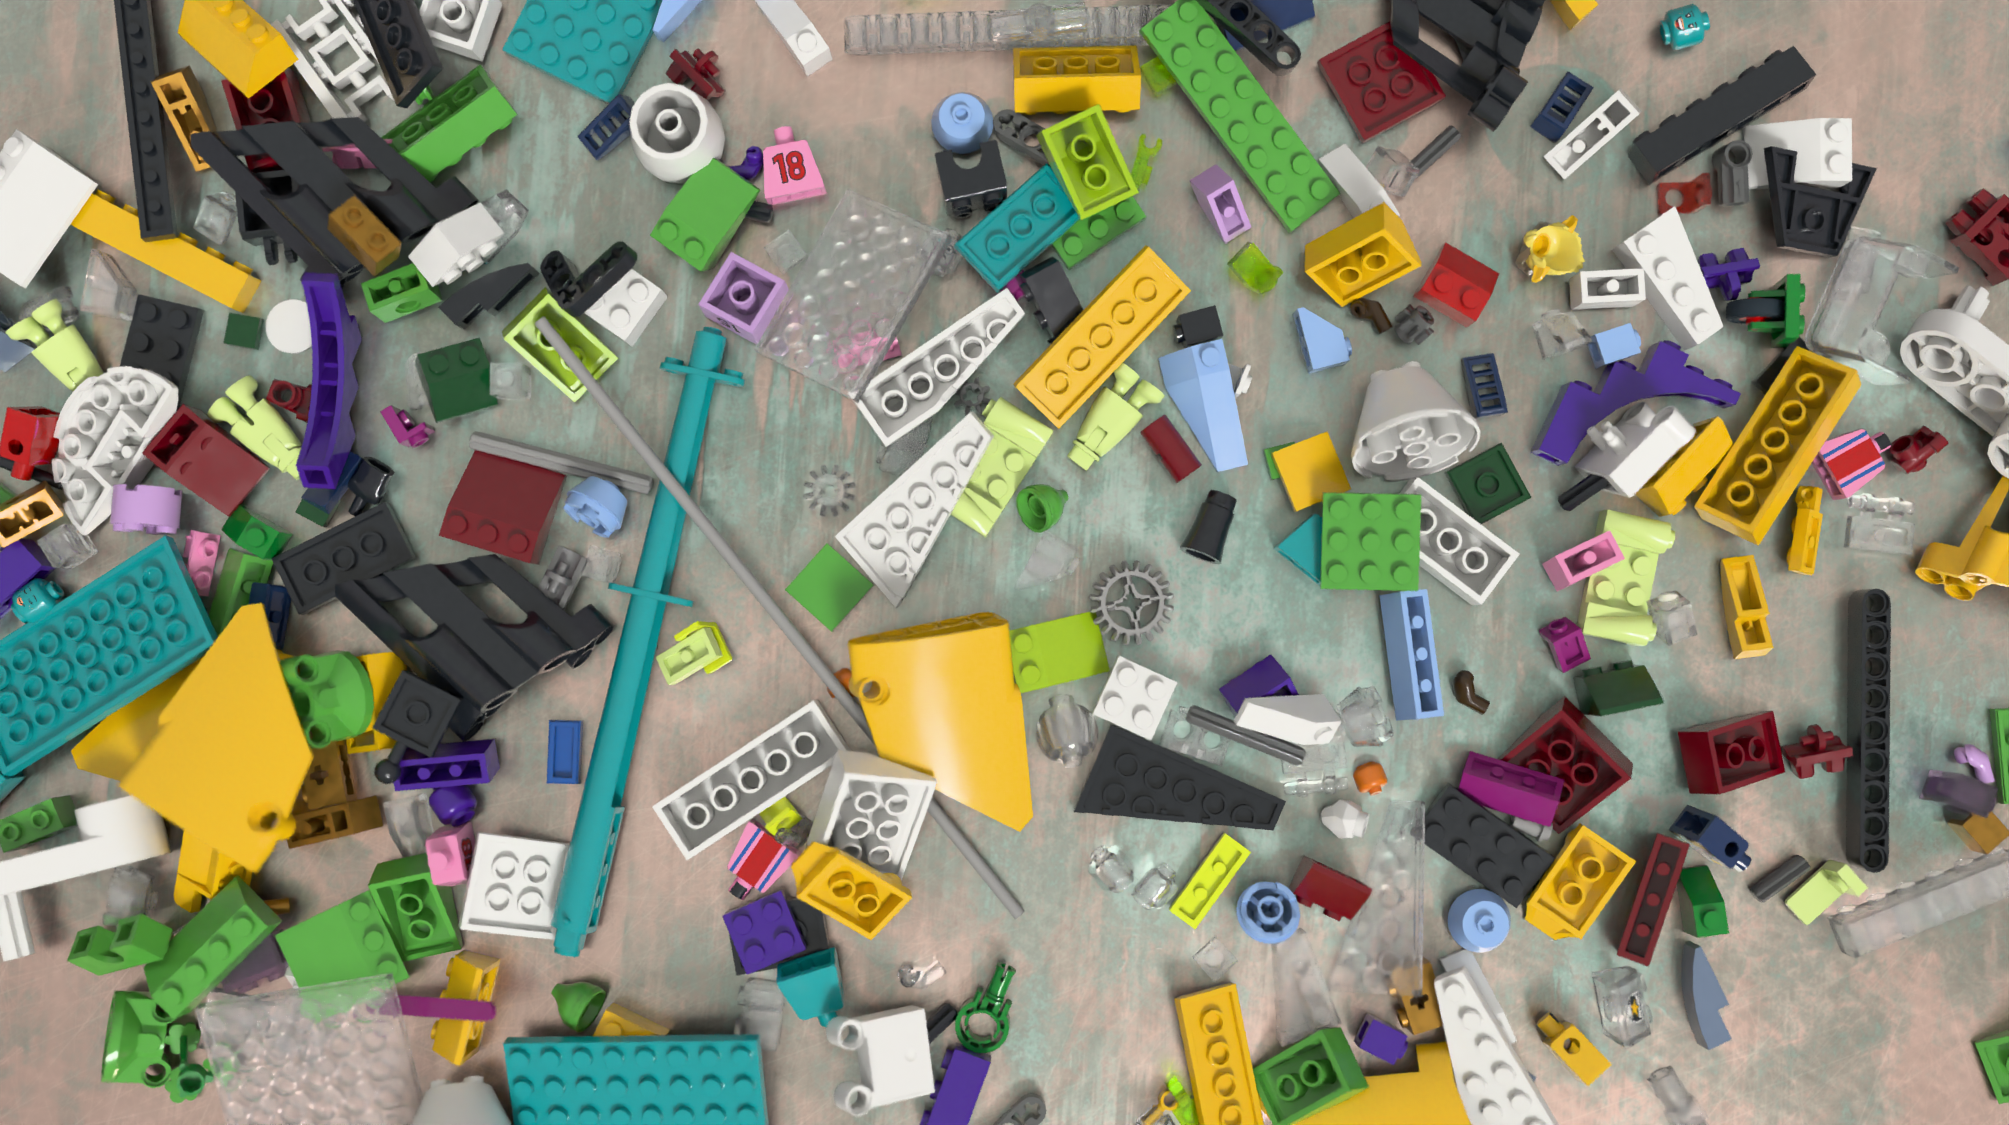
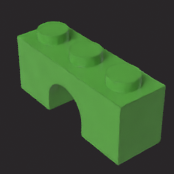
M143 914L120 919L116 932L109 931L101 926L84 929L77 932L67 961L100 976L162 960L169 949V939L173 929Z

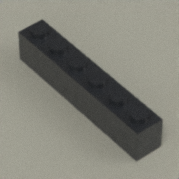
M1794 46L1784 52L1777 50L1764 60L1763 65L1758 68L1751 66L1738 76L1737 81L1732 84L1725 82L1718 86L1711 93L1712 96L1703 101L1702 98H1699L1692 102L1683 114L1678 117L1675 114L1669 116L1660 123V128L1652 133L1649 130L1641 133L1633 140L1634 145L1628 157L1650 185L1807 89L1817 74Z

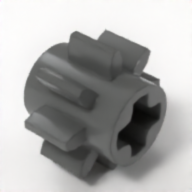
M1410 304L1395 317L1399 322L1395 325V331L1400 339L1408 344L1415 340L1420 345L1434 333V330L1431 328L1434 324V318L1423 306H1418L1414 309Z
M979 377L975 378L974 383H968L966 380L962 389H958L955 395L960 396V400H957L954 406L960 407L963 405L965 407V416L970 413V410H976L979 415H982V404L987 405L990 402V399L984 397V394L990 390V387L985 386L981 388L979 386ZM968 390H972L973 393H980L977 396V403L973 404L971 400H964L967 398L966 392Z

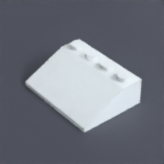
M17 129L7 139L0 152V273L26 289L98 184L47 146Z
M837 750L805 849L813 841L838 848L881 873L896 874L902 881L937 784L936 778L870 753Z

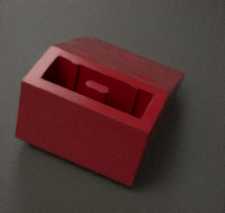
M182 404L142 452L162 471L228 517L233 514L270 469L222 427L214 423L204 412Z

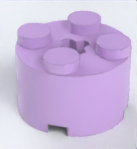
M127 484L113 485L110 524H113V531L134 532L143 531V528H146V534L167 535L176 534L177 529H180L182 490L175 491L174 488L137 485L134 489L126 488Z

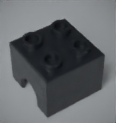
M997 140L979 143L982 153L981 161L971 169L959 167L954 161L951 149L935 153L937 173L947 215L954 214V218H964L972 215V210L984 208L986 212L993 211L1007 198V182Z

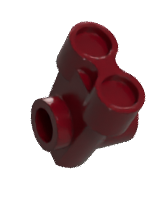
M274 379L266 400L295 413L296 419L308 422L312 384L304 387ZM292 391L291 399L286 402L283 398L284 393Z
M1923 425L1912 436H1901L1891 444L1889 450L1894 457L1890 462L1896 469L1905 474L1918 472L1926 466L1927 459L1934 453L1938 454L1949 442L1939 432H1933Z

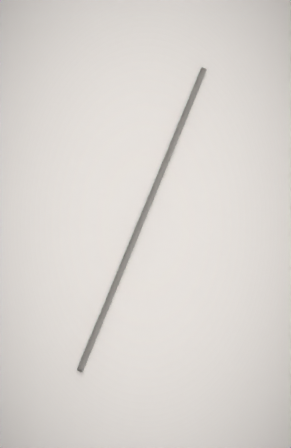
M545 317L540 318L535 323V326L875 745L864 712L550 322ZM932 797L927 811L1015 919L1024 913V909Z

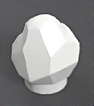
M1338 800L1334 804L1325 807L1320 816L1322 823L1339 839L1353 838L1354 836L1363 838L1369 821V813L1362 812L1360 805L1348 800Z

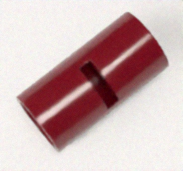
M1166 414L1140 432L1156 456L1160 454L1163 458L1160 460L1176 483L1202 466Z

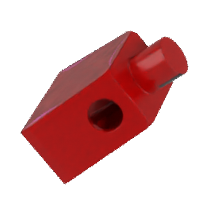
M42 406L7 407L0 442V456L14 461L10 476L30 481L35 465L52 463V459L55 458L59 446V439L53 437L60 415L59 412Z

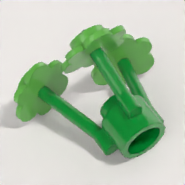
M188 1022L185 1025L182 1023L172 1024L169 1027V1034L165 1037V1044L169 1045L170 1052L180 1054V1065L171 1071V1080L165 1084V1090L170 1092V1099L174 1103H181L185 1099L189 1101L194 1100L197 1094L203 1090L205 1083H210L213 1080L219 1081L222 1078L231 1080L235 1075L234 1072L238 1071L242 1065L241 1060L234 1056L232 1048H225L223 1050L219 1046L212 1047L209 1050L208 1058L204 1060L203 1066L190 1064L188 1062V1052L196 1050L197 1043L202 1042L204 1039V1032L196 1029V1024L193 1022Z

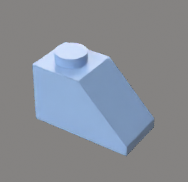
M1304 307L1298 308L1293 313L1308 374L1342 366L1350 361L1349 356L1352 355L1351 343L1348 337L1344 338L1340 328Z

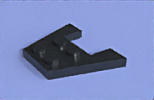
M1773 146L1764 148L1777 248L1824 257L1838 256L1877 168L1852 163V181L1840 187L1839 192L1793 183L1797 151Z

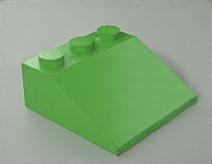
M369 890L275 935L315 1023L409 978Z

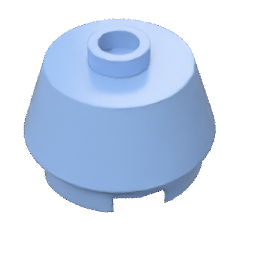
M967 92L953 93L942 99L934 109L931 119L932 131L938 143L945 149H951L952 152L959 154L971 153L980 149L979 143L989 140L993 130V115L986 102L977 95Z
M590 476L567 492L568 497L563 509L575 522L583 521L594 528L592 533L605 538H609L612 532L621 528L628 502L615 484L608 480Z
M1279 882L1255 883L1243 891L1237 902L1236 912L1239 924L1245 933L1256 941L1267 944L1280 943L1291 937L1299 925L1300 909L1296 897L1289 888Z
M1485 889L1466 891L1458 896L1450 907L1448 913L1450 934L1457 944L1466 950L1478 953L1491 951L1503 943L1510 931L1511 915L1508 906L1499 895Z

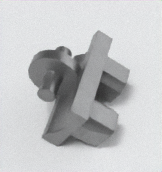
M559 545L538 590L565 610L589 559Z

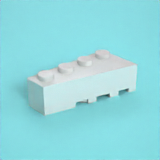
M1675 206L1612 249L1625 269L1644 268L1646 298L1684 351L1699 345L1724 327Z

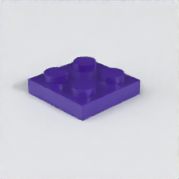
M783 889L722 915L747 975L807 949Z

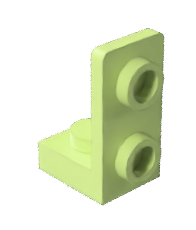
M1829 859L1787 897L1784 903L1803 924L1809 925L1842 894L1848 893L1859 897L1868 887L1847 864Z

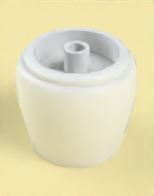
M670 83L653 86L641 94L632 107L629 126L634 153L644 168L662 181L685 184L692 174L709 165L713 158L721 159L725 143L721 118L708 100L691 89Z

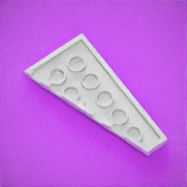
M970 412L835 536L895 608L899 607L994 437L974 412Z
M1465 965L1436 976L1434 986L1456 1085L1471 1125H1559Z

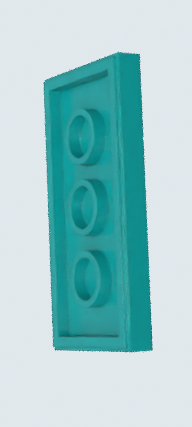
M1046 163L956 242L954 248L998 293L1079 221L1080 218L1052 168Z

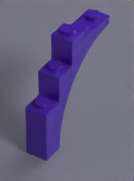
M305 272L301 282L307 302L311 328L312 388L308 422L302 448L296 462V468L303 488L336 489L356 437L349 412L359 389L352 363L362 337L355 315H349L338 275Z
M1667 340L1659 341L1649 347L1638 371H1636L1637 367L1622 360L1606 365L1594 392L1591 391L1592 387L1578 380L1562 385L1530 453L1557 466L1566 464L1579 443L1587 435V430L1591 426H1595L1615 410L1635 401L1652 397L1677 396L1701 400L1725 409L1736 405L1741 393L1733 390V386L1724 380H1712L1704 376V371L1695 366L1686 365L1685 367L1684 365L1689 354L1681 351V347L1674 342Z

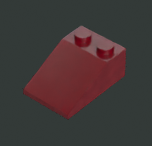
M1764 711L1700 724L1678 731L1690 794L1720 795L1785 773L1773 711Z

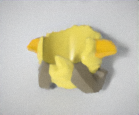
M1571 215L1562 223L1550 224L1540 221L1533 230L1526 232L1524 235L1523 246L1515 263L1527 276L1533 274L1532 282L1537 283L1541 281L1545 275L1577 273L1579 269H1583L1585 259L1581 250V238L1574 231L1578 221L1574 215Z

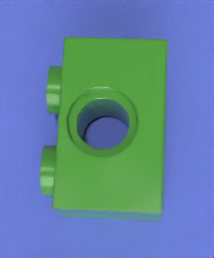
M414 263L361 283L369 311L384 323L443 301L439 286L432 287Z
M71 796L51 798L1 819L0 846L3 853L27 848L76 827L77 821L74 813L76 808Z

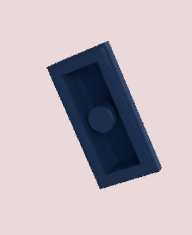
M350 452L336 489L308 488L301 498L323 512L330 514L348 490V482L357 472L363 458Z
M253 582L248 605L264 604L276 649H283L291 597L285 586Z

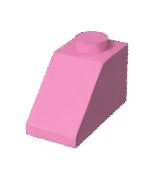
M1609 530L1554 556L1542 565L1558 592L1625 559Z

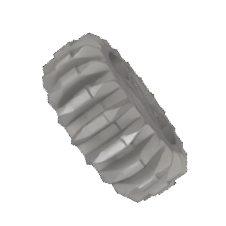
M1138 560L1134 561L1133 570H1129L1127 561L1121 562V572H1118L1114 564L1111 565L1109 568L1113 576L1109 577L1106 573L1102 572L1099 576L1105 581V584L1101 585L1094 582L1092 585L1094 589L1100 591V594L1089 595V600L1098 601V606L1089 608L1090 613L1099 611L1101 617L1093 620L1094 624L1097 625L1104 621L1106 626L1102 628L1101 633L1105 635L1112 629L1114 633L1111 636V640L1114 642L1117 641L1120 634L1124 635V645H1129L1130 636H1134L1136 645H1141V634H1145L1147 640L1152 641L1154 637L1150 630L1154 628L1156 632L1161 634L1164 629L1158 622L1161 620L1164 623H1170L1171 621L1168 616L1163 615L1164 610H1174V606L1165 605V599L1174 598V594H1163L1162 589L1170 585L1169 581L1159 585L1157 580L1162 576V572L1158 571L1153 577L1150 576L1151 564H1147L1143 572L1139 571L1140 561ZM1132 577L1146 581L1152 587L1155 594H1139L1134 587ZM1122 578V597L1116 601L1106 602L1109 588L1115 581ZM1129 589L1133 599H1147V602H1142L1139 606H1135L1137 610L1134 611V617L1130 607L1115 606L1116 604L1123 603V600H1127L1126 595L1129 594ZM1157 603L1153 618L1149 623L1141 627V609L1146 605ZM1116 610L1125 612L1131 629L1120 627L1114 623L1108 612Z

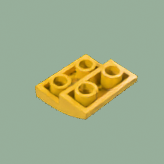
M1328 431L1271 453L1294 512L1321 502L1323 492L1343 493L1351 490Z

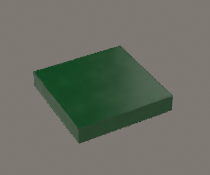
M1502 442L1444 472L1466 514L1479 524H1483L1532 498Z

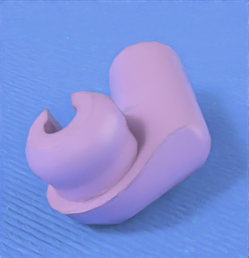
M1965 744V747L1955 748L1954 756L1957 763L1964 764L1969 762L1974 768L1978 784H1987L1995 781L1989 758L1985 752L1972 744Z

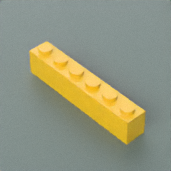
M99 189L95 194H91L70 224L243 314L261 283V280L251 276L253 269L238 261H235L233 266L224 262L226 255L209 246L206 251L197 248L196 246L199 241L180 232L178 238L153 242L143 241L140 236L138 210L126 203L123 208L114 205L116 198Z

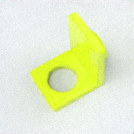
M696 621L674 635L675 641H683L700 629L710 627L723 654L722 657L703 667L707 674H711L732 661V656L716 622Z
M786 796L759 813L766 823L765 828L778 839L803 819Z

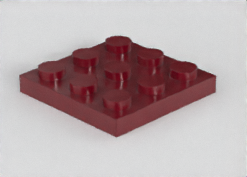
M1391 21L1322 57L1317 62L1362 144L1439 103L1446 97L1433 73L1393 45Z

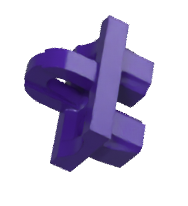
M1744 248L1729 251L1725 256L1726 263L1723 264L1718 263L1716 254L1707 253L1700 255L1697 262L1708 289L1719 287L1726 301L1736 300L1739 292H1741V284L1751 282L1754 270L1760 268L1758 258L1749 259Z

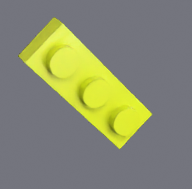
M1224 832L1169 907V911L1196 929L1251 852Z

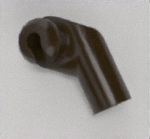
M1359 298L1352 302L1350 306L1351 314L1354 317L1372 321L1379 334L1393 327L1378 301Z
M1467 670L1458 672L1453 680L1456 700L1460 704L1483 715L1487 711L1490 701L1475 694L1474 676L1471 672Z

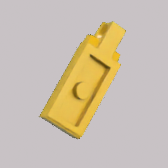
M1799 486L1795 497L1798 509L1797 515L1792 520L1791 529L1794 535L1792 547L1787 552V563L1789 571L1801 575L1812 576L1814 574L1823 514L1819 513L1823 489L1819 487Z

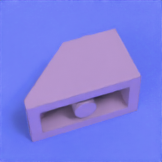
M1217 164L1190 180L1199 205L1225 244L1251 228L1234 180Z

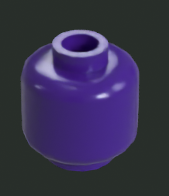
M468 785L433 788L434 791L429 797V805L442 824L457 827L473 818L475 815L474 810L477 807V799Z

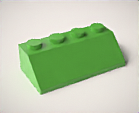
M480 64L381 138L392 139L393 142L389 145L431 183L440 171L447 166L457 164L462 159L463 154L471 148L481 146L486 142L490 134L497 129L507 127L517 113Z
M239 875L235 876L169 941V949L162 960L147 963L143 967L151 997L173 1020L190 1013L282 920Z

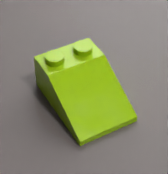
M1099 104L1042 130L1036 135L1050 167L1080 220L1139 193Z
M545 287L502 330L503 339L575 403L587 389L535 326V323L540 318L545 317L596 381L618 357L578 317H572L559 307L552 292Z
M1085 612L1009 630L1013 672L1020 693L1110 671L1099 624L1095 625L1093 622L1097 618L1096 612Z

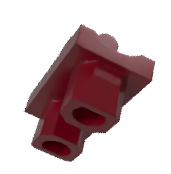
M674 49L669 55L673 62L668 68L666 75L677 85H683L690 77L695 83L690 89L708 101L712 97L720 98L726 91L714 79L720 73V70L715 66L719 56L714 51L704 54L700 49H696L691 55L688 51L680 53L677 49Z
M1814 724L1808 726L1807 735L1799 737V743L1782 746V755L1790 761L1792 773L1799 779H1805L1815 775L1814 764L1821 763L1822 768L1826 772L1844 771L1845 758L1853 756V749L1850 745L1845 746L1840 737L1834 736L1832 731L1823 732L1819 725Z

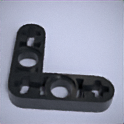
M616 242L579 275L572 261L560 251L555 250L545 256L540 270L559 307L572 317H578L585 313L634 267L637 261V253L625 242Z

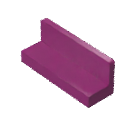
M1470 751L1458 789L1484 807L1544 826H1551L1560 800L1564 780Z

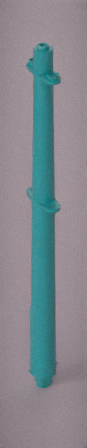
M706 326L703 327V331H696L688 366H683L684 361L665 357V361L661 362L659 368L669 373L685 376L664 465L689 496L714 384L716 382L744 387L745 380L742 379L743 373L725 369L724 374L719 373L727 338L721 336V330ZM659 480L633 588L609 583L608 589L629 593L631 596L550 923L552 927L557 928L553 944L555 947L554 952L563 956L579 957L581 950L584 948L586 935L595 932L597 929L625 806H621L666 602L693 607L694 603L691 600L668 595L686 511L661 480Z

